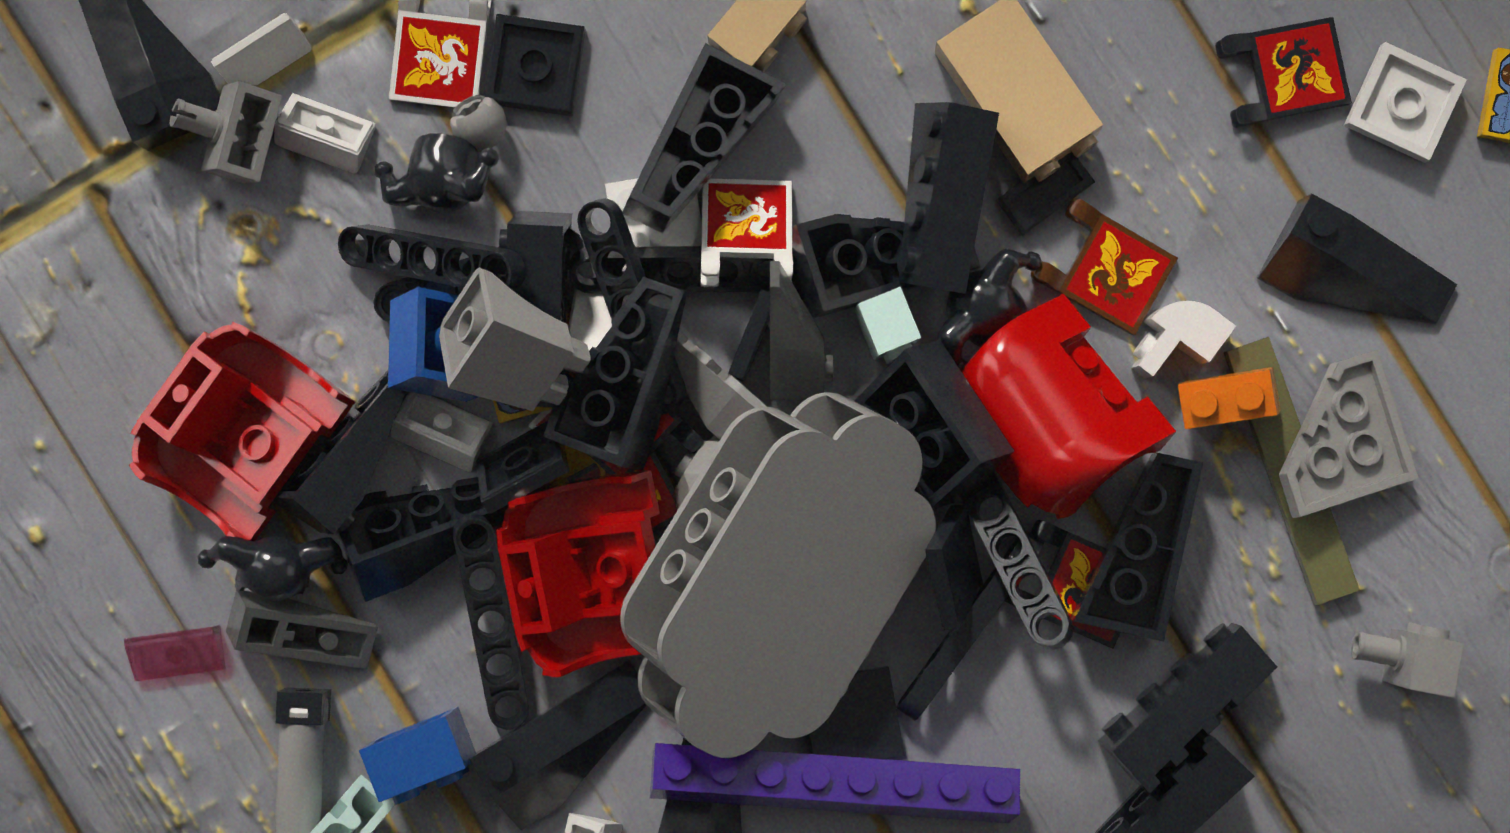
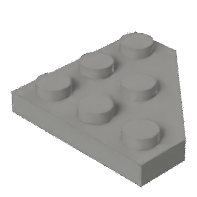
M1378 350L1329 365L1279 473L1292 518L1302 517L1419 478Z

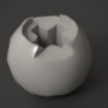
M475 95L463 100L454 108L450 126L454 136L467 140L477 148L478 152H481L485 148L494 147L504 138L507 120L503 108L493 98Z

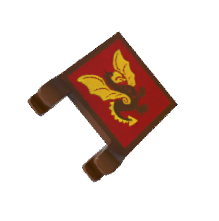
M1082 199L1072 201L1065 211V216L1091 229L1067 274H1064L1050 263L1042 261L1041 266L1037 270L1031 271L1030 276L1036 282L1060 294H1065L1070 300L1134 336L1178 257L1105 216Z

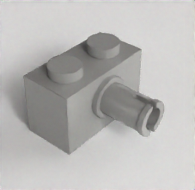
M241 81L223 85L216 111L177 99L172 112L179 114L176 117L170 116L169 124L173 128H180L207 137L208 145L201 168L202 172L241 184L260 182L282 95Z
M1408 622L1406 631L1391 628L1390 638L1357 631L1352 641L1351 656L1354 660H1366L1385 664L1382 678L1384 682L1410 690L1455 698L1464 643L1449 640L1450 630Z

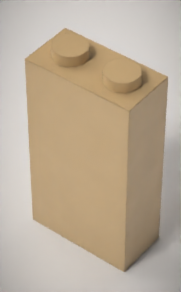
M999 0L936 42V56L971 107L999 112L994 140L1024 183L1034 176L1038 182L1046 179L1061 167L1058 160L1070 152H1073L1075 157H1079L1098 143L1096 136L1099 134L1103 123L1017 0Z

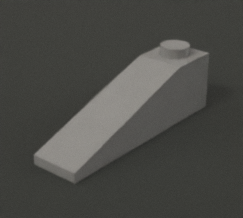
M679 330L674 356L685 384L686 393L707 429L714 434L709 441H720L729 425L738 416L748 410L767 406L732 375L728 376L722 371V368L698 346H694Z

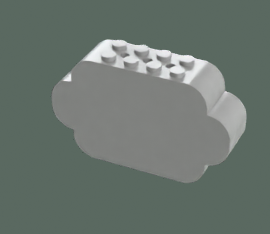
M832 392L815 394L805 399L794 409L791 415L772 407H757L744 412L729 425L628 591L622 604L620 615L624 637L633 648L644 656L638 673V688L643 701L692 745L716 757L732 758L752 750L765 738L768 732L783 738H798L812 733L829 718L840 698L846 693L849 683L863 660L869 655L872 645L887 620L893 615L896 605L910 582L916 577L926 557L925 549L935 534L936 523L933 509L923 496L914 491L922 471V454L917 440L909 431L894 421L840 394Z

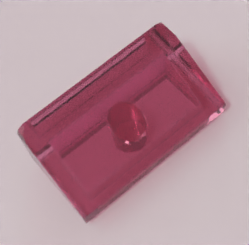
M220 625L124 638V647L135 682L226 669Z

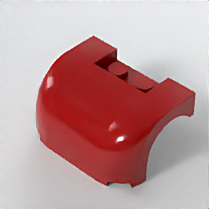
M1061 294L1021 314L1004 325L981 346L962 371L1015 451L995 470L1027 508L1033 504L1045 512L1056 514L1057 519L1075 514L1089 496L1107 479L1137 458L1148 453H1157L1176 433L1173 426L1148 396L1138 402L1133 398L1084 338L1091 329V326L1065 294Z
M232 322L231 325L222 326L210 334L204 331L197 338L140 415L130 433L135 438L131 452L133 462L129 464V467L140 480L176 495L212 520L224 532L225 536L255 542L276 513V510L269 506L318 437L322 434L330 438L356 401L278 344L243 325Z
M651 469L563 483L508 502L509 507L505 511L502 527L496 529L497 545L514 629L521 652L527 650L535 663L543 669L542 675L550 677H562L585 666L609 659L642 655L624 637L620 615L622 604L628 591L656 547L650 518L659 515L660 512Z

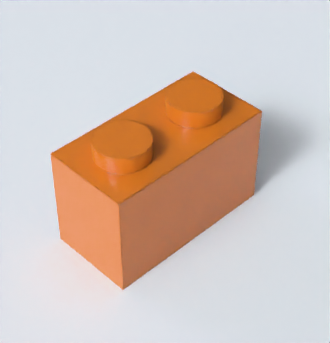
M1273 367L1188 380L1178 384L1185 429L1275 416L1281 411Z

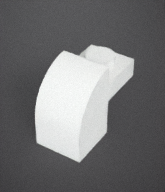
M1179 301L1164 306L1145 319L1144 323L1155 330L1157 334L1154 337L1148 333L1136 347L1133 355L1138 359L1131 369L1145 379L1153 377L1175 347L1179 348L1200 365L1208 363L1235 329L1236 325L1210 306L1200 302Z

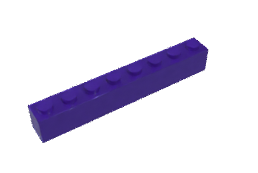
M655 743L652 755L650 798L1010 823L1020 815V769L750 750L737 757L720 758L692 745Z

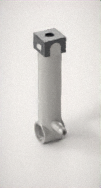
M287 687L277 691L275 724H280L275 833H310L321 821L325 723L330 721L331 689Z

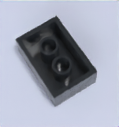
M941 340L905 349L854 400L856 403L894 421L915 437L922 454V471L914 491L923 496L933 510L961 501L1015 452Z

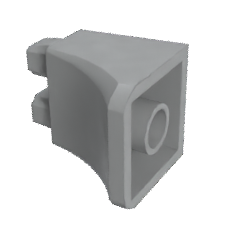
M480 267L475 270L451 306L440 328L439 338L448 388L534 411L540 401L559 405L566 396L569 387L567 377L560 374L563 368L576 373H582L591 358L588 345L576 338L570 337L566 323L541 311L516 294L492 272Z

